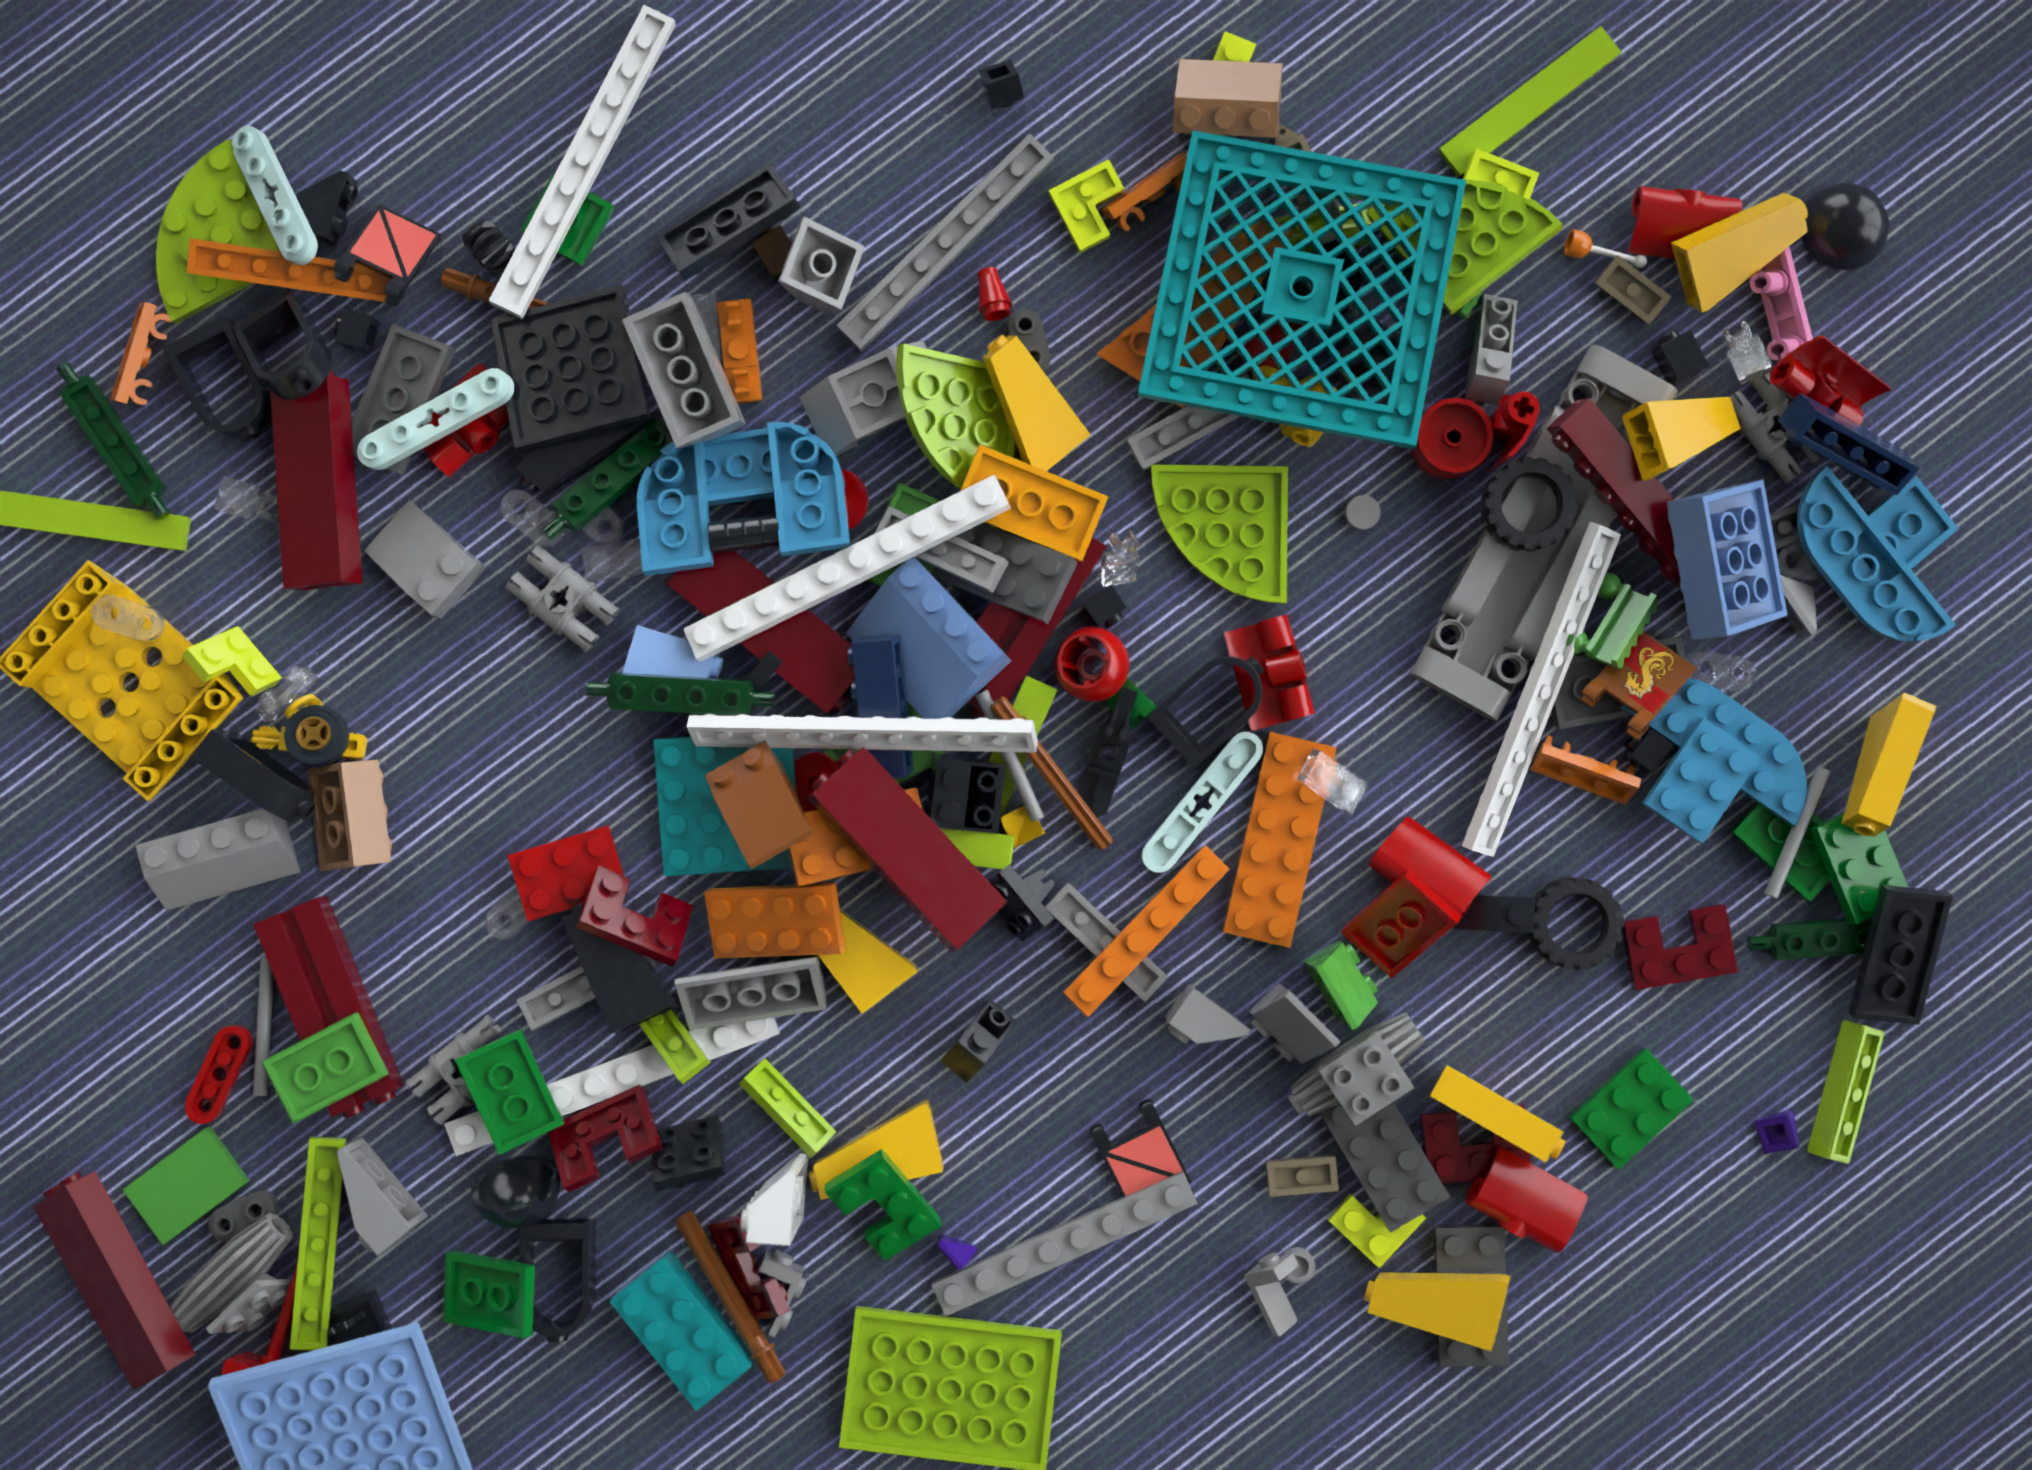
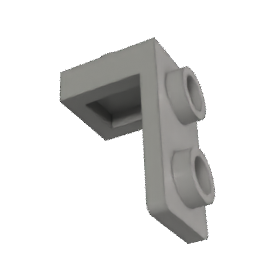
M775 1250L774 1253L766 1251L759 1271L789 1284L786 1290V1302L789 1307L792 1298L799 1299L805 1287L807 1279L802 1278L804 1267L792 1262L793 1257L785 1252ZM790 1310L779 1317H774L768 1336L775 1338L778 1329L785 1331L793 1311Z
M1277 1252L1262 1257L1258 1261L1259 1264L1244 1275L1273 1337L1281 1336L1297 1322V1317L1279 1282L1299 1266L1293 1253L1278 1256Z

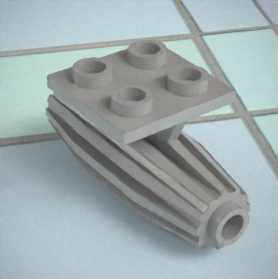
M1406 1012L1364 1030L1321 1058L1290 1087L1293 1094L1288 1096L1298 1114L1305 1111L1308 1116L1341 1103L1356 1126L1414 1089L1400 1064L1416 1051L1425 1040Z
M269 1213L229 1240L191 1277L170 1306L183 1332L188 1331L192 1333L215 1317L217 1318L206 1327L209 1334L232 1333L242 1330L252 1331L265 1321L264 1316L272 1308L283 1304L291 1279H276L266 1273L293 1238V1232L290 1230V1226L285 1223V1220L276 1214Z

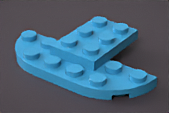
M1828 466L1821 467L1809 480L1800 499L1797 514L1799 538L1809 560L1854 616L1872 632L1897 641L1931 639L1942 635L1956 626L1911 570L1959 529L1919 478L1913 476L1898 495L1891 493L1866 514Z
M1689 678L1648 727L1679 749L1641 804L1698 843L1705 841L1738 791L1747 795L1790 826H1795L1803 811L1807 794L1804 765L1795 747L1781 732L1719 689L1703 681ZM1623 704L1621 705L1620 708L1624 710L1626 713H1628L1632 717L1636 715V713L1630 710L1628 707H1626Z

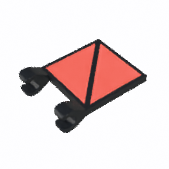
M379 204L347 251L334 263V269L337 271L335 278L342 282H348L358 263L392 279L384 290V293L387 295L385 302L396 307L402 301L409 284L440 240L441 234Z
M1150 1099L1139 1103V1108L1148 1126L1111 1144L1101 1123L1090 1128L1091 1136L1122 1197L1128 1196L1181 1171L1184 1172L1188 1183L1192 1182Z

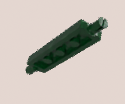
M69 362L62 363L63 367L58 366L56 370L67 385L61 391L60 396L133 505L137 507L148 505L157 520L164 519L163 515L168 516L170 512L159 497L168 488L95 379L89 375L78 377Z
M655 417L552 504L557 517L542 528L545 535L552 540L566 527L578 532L638 482L646 467H651L654 461L662 455L660 450L673 442L665 421Z
M612 672L607 683L589 681L586 683V689H588L586 690V696L607 697L609 709L737 716L740 714L750 715L754 705L774 707L775 700H773L775 692H754L751 680Z
M1873 917L1859 924H1848L1846 918L1771 924L1768 935L1748 936L1747 941L1750 943H1747L1750 951L1769 949L1772 957L1777 961L1864 954Z

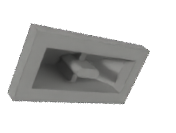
M1780 575L1788 615L1785 616L1799 638L1817 632L1814 587Z

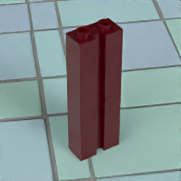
M330 371L327 378L316 390L295 400L281 399L270 389L283 589L309 591L325 589L331 586L341 587L362 584L349 379L334 376V372Z
M1092 537L1083 561L1076 560L1078 563L1048 625L992 602L988 604L977 623L1012 661L977 694L988 690L993 702L1002 696L1006 697L1009 702L1011 701L1106 551V545ZM974 696L967 702V704L973 707L970 713L977 718H985L978 700Z
M733 551L730 554L728 552L713 554V567L677 571L666 584L708 617L775 582L739 553ZM808 609L740 642L741 645L760 660L769 650L772 651L783 661L775 672L829 715L833 711L839 713L851 699L846 694L850 690L852 682L855 681L854 667H850L848 663V648L851 647V644Z
M864 746L856 753L850 748L836 761L840 768L835 773L829 776L824 772L810 785L814 792L807 798L950 952L958 950L1007 901Z
M328 896L317 897L288 911L254 923V928L300 1041L358 1012L389 1072V1075L327 1106L330 1116L343 1113L344 1118H348L364 1111L362 1104L374 1099L376 1105L396 1098L394 1091L404 1087V1083Z
M96 1171L84 1177H81L79 1172L59 1182L58 1185L43 1193L45 1199L33 1207L132 1389L157 1378L195 1356L196 1354Z

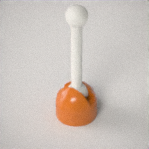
M1572 229L1569 232L1564 245V256L1572 258H1583L1589 252L1611 258H1615L1618 255L1626 262L1633 263L1634 267L1638 269L1643 268L1647 263L1646 257L1643 255L1634 257L1594 246L1592 239L1587 233Z

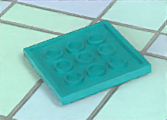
M691 736L653 739L664 876L792 868L788 849L753 869L748 866L714 800L705 777L709 772L753 747L695 746ZM771 748L783 763L797 795L794 748Z

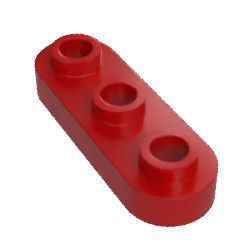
M231 1025L222 1028L216 1034L185 1102V1112L191 1121L198 1124H206L216 1120L222 1114L253 1045L252 1035L245 1027ZM233 1036L238 1037L240 1040L238 1048H235L231 1043ZM219 1067L223 1068L226 1072L224 1079H220L217 1076ZM204 1099L211 1102V1109L209 1111L203 1108L202 1103Z

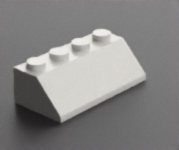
M803 1150L765 1181L761 1189L755 1191V1196L751 1197V1202L747 1203L746 1209H743L741 1231L747 1232L746 1242L790 1246L804 1218L808 1155Z

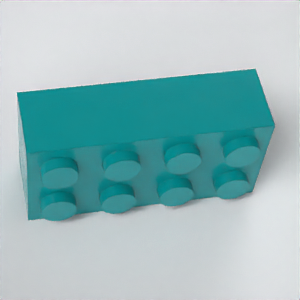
M668 1250L617 1291L609 1301L696 1411L747 1371L754 1362V1359H749L751 1353L746 1344L671 1250Z

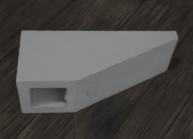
M1484 294L1468 368L1465 399L1499 405L1501 396L1504 395L1510 382L1518 300Z

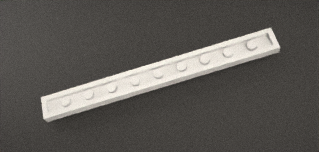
M643 5L489 299L491 305L523 319L676 26L675 19Z
M992 475L684 628V632L696 659L700 662L1011 509L996 476Z
M1593 522L1588 524L1556 604L1555 611L1543 637L1542 644L1531 667L1527 682L1518 700L1512 720L1505 733L1499 753L1492 766L1484 791L1480 796L1478 806L1467 829L1462 846L1472 851L1494 857L1574 655L1575 639L1583 632L1621 534ZM1574 633L1573 642L1566 646L1569 634Z
M705 714L703 716L689 715L687 729L695 746L754 747L766 741L771 748L861 749L864 746L866 749L1036 752L1038 743L1033 721L1019 718L1011 720H989L987 718L964 720L949 717L941 719H920L917 717L897 719L880 716L872 718H852L849 716L829 718L812 715L804 717H784L781 715L762 717L745 714L737 716Z
M775 1017L694 1029L690 1030L689 1033L707 1058L712 1060L778 1035L780 1030ZM650 1045L547 1085L561 1116L609 1099L639 1084L643 1086L674 1073L655 1046ZM479 1111L444 1124L456 1156L493 1143Z

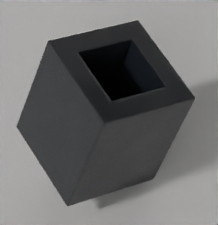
M1675 330L1658 339L1660 346L1651 351L1666 382L1673 386L1710 366L1691 330L1681 335Z

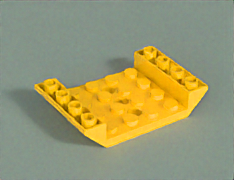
M89 560L0 657V669L19 686L33 688L127 774L122 779L148 802L153 800L196 752L211 729L216 730L244 699L226 673L203 682L182 657L185 650L193 646V644L129 586ZM152 648H158L161 651L162 659L157 666L152 667L147 662V654ZM134 673L138 677L139 685L135 691L128 692L124 687V679L128 674ZM110 698L114 701L116 710L111 717L107 718L101 712V705L103 701Z

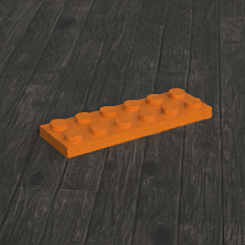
M1268 732L1222 932L1288 948L1291 947L1337 747Z

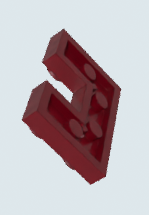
M598 865L593 873L576 928L673 967L680 954L693 905L662 892L657 898L651 918L627 909L622 904L630 878Z
M1726 904L1689 909L1688 913L1694 943L1664 949L1658 916L1624 921L1622 932L1633 989L1640 990L1737 973L1738 969Z
M640 1084L564 1119V1125L548 1132L562 1186L568 1192H572L600 1178L592 1147L619 1135L625 1158L630 1163H634L663 1149L645 1088Z
M1521 1103V1104H1516V1105L1520 1106L1521 1108L1525 1109V1105H1524V1104H1522V1103ZM1454 1110L1420 1114L1424 1154L1442 1183L1470 1181L1478 1177L1485 1178L1499 1146L1531 1163L1530 1153L1492 1131V1141L1460 1144L1457 1112Z
M742 1214L721 1218L710 1223L708 1228L727 1271L754 1318L779 1317L790 1311L786 1302L787 1293L784 1287L777 1282V1279H760L757 1272L759 1269L758 1263L749 1252L760 1247L761 1243L746 1242L747 1232L741 1231Z

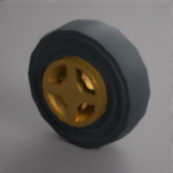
M311 705L303 707L292 715L286 724L284 739L286 748L294 759L306 766L322 767L330 765L341 758L348 746L349 731L347 723L338 712L328 706Z

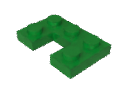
M880 1149L825 1183V1193L844 1215H847L873 1198L886 1211L887 1217L865 1229V1239L885 1261L942 1226L941 1217L883 1149Z

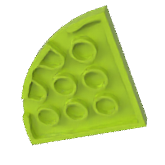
M230 139L214 147L187 172L176 187L162 217L156 248V273L164 307L171 322L174 324L186 320L253 284L251 282L187 273L190 238L280 251L232 150L234 147Z
M1463 179L1466 180L1444 295V308L1450 315L1454 314L1561 231L1563 224L1549 210L1531 198L1526 199L1519 194L1508 191L1505 186L1486 181ZM1382 204L1388 213L1398 208ZM1373 207L1366 211L1372 224L1381 219ZM1417 211L1421 218H1423V212ZM1406 212L1394 219L1402 233L1415 225ZM1386 225L1378 230L1388 242L1395 238ZM1420 232L1407 239L1415 251ZM1400 244L1394 248L1403 260L1409 258Z
M908 344L897 345V384L905 418L920 449L943 477L961 490L979 444L1014 458L1015 441L983 361Z
M1151 465V486L1160 520L1168 536L1183 557L1204 577L1234 594L1266 603L1286 604L1288 466Z

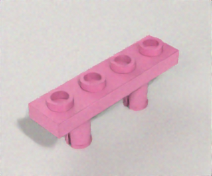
M1788 247L1757 271L1750 280L1752 291L1761 293L1773 340L1767 346V354L1769 358L1778 360V362L1802 344L1813 339L1790 247Z

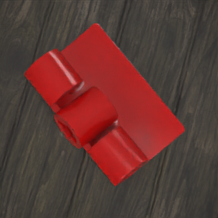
M1639 186L1635 190L1632 200V216L1636 217L1637 220L1628 253L1675 259L1672 242L1741 212L1742 201L1739 198L1707 195L1704 191L1668 190Z
M1824 336L1815 337L1790 352L1774 366L1769 377L1770 382L1793 400L1801 392L1858 425H1861L1864 417L1860 406L1883 393L1891 391L1889 385Z
M478 363L454 387L488 369L482 363ZM506 403L422 449L428 454L429 459L446 476L451 478L475 454H483L497 443L499 439L498 432L509 422ZM434 412L432 414L433 420L429 424L438 427L440 425L438 419L442 415Z
M1519 392L1515 395H1502L1498 409L1489 415L1488 418L1492 423L1494 438L1504 441L1506 444L1501 454L1485 472L1490 473L1509 460L1527 440L1535 425L1540 408L1538 399L1533 394Z
M1287 614L1224 633L1230 656L1247 660L1252 655L1265 669L1260 675L1262 682L1261 702L1256 712L1248 719L1252 731L1315 714L1306 682L1307 671L1300 649L1296 647ZM1232 664L1246 711L1255 697L1254 682L1243 668Z
M1406 817L1396 827L1368 864L1370 868L1392 884L1407 870H1410L1461 915V918L1470 907L1473 899L1491 879L1489 873L1410 817Z
M1499 1146L1486 1177H1478L1473 1181L1467 1192L1465 1202L1467 1205L1496 1220L1497 1224L1520 1238L1527 1237L1552 1252L1559 1253L1565 1248L1572 1236L1588 1196L1581 1190Z

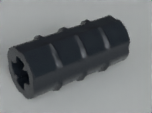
M759 515V517L744 519L742 517L738 520L708 523L712 554L725 552L730 554L733 551H748L749 549H765L766 547L779 546V524L776 515Z

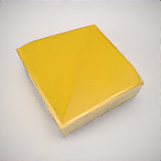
M1025 806L1000 817L1007 835L1015 836L1014 849L1045 834L1039 820L1031 822Z

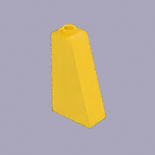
M1782 193L1672 242L1687 305L1702 313L1708 311L1808 232L1805 220L1808 217V212L1803 201L1789 194Z
M1001 335L987 346L989 352L982 357L1022 462L1048 471L1091 434L1017 336L1005 337Z
M1730 397L1646 402L1622 415L1643 481H1648L1741 429Z
M1902 693L1870 717L1841 824L1853 828L1857 834L1872 837L1891 827L1935 713V705Z
M840 909L846 950L841 954L818 956L863 1014L917 973L919 969L912 961Z
M1448 1065L1430 1094L1432 1098L1544 1162H1548L1550 1157L1556 1160L1566 1144V1141L1561 1139L1563 1131Z
M929 1100L919 1102L816 1160L813 1165L814 1171H809L813 1192L819 1191L820 1200L828 1199L829 1197L825 1193V1183L880 1149L884 1150L908 1180L943 1172L944 1165Z
M1380 1272L1375 1282L1369 1280L1364 1301L1370 1302L1367 1312L1369 1314L1492 1351L1511 1276L1505 1274Z

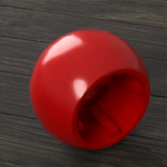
M1084 627L1069 634L1060 644L1054 661L1056 677L1062 688L1072 697L1087 702L1103 701L1116 694L1124 685L1130 668L1129 655L1122 641L1114 633L1098 627ZM1100 644L1104 645L1107 654L1100 651ZM1101 659L1103 663L1102 669L1098 674L1093 675V664ZM1078 674L1087 679V681H1084V685H1081L1077 677Z

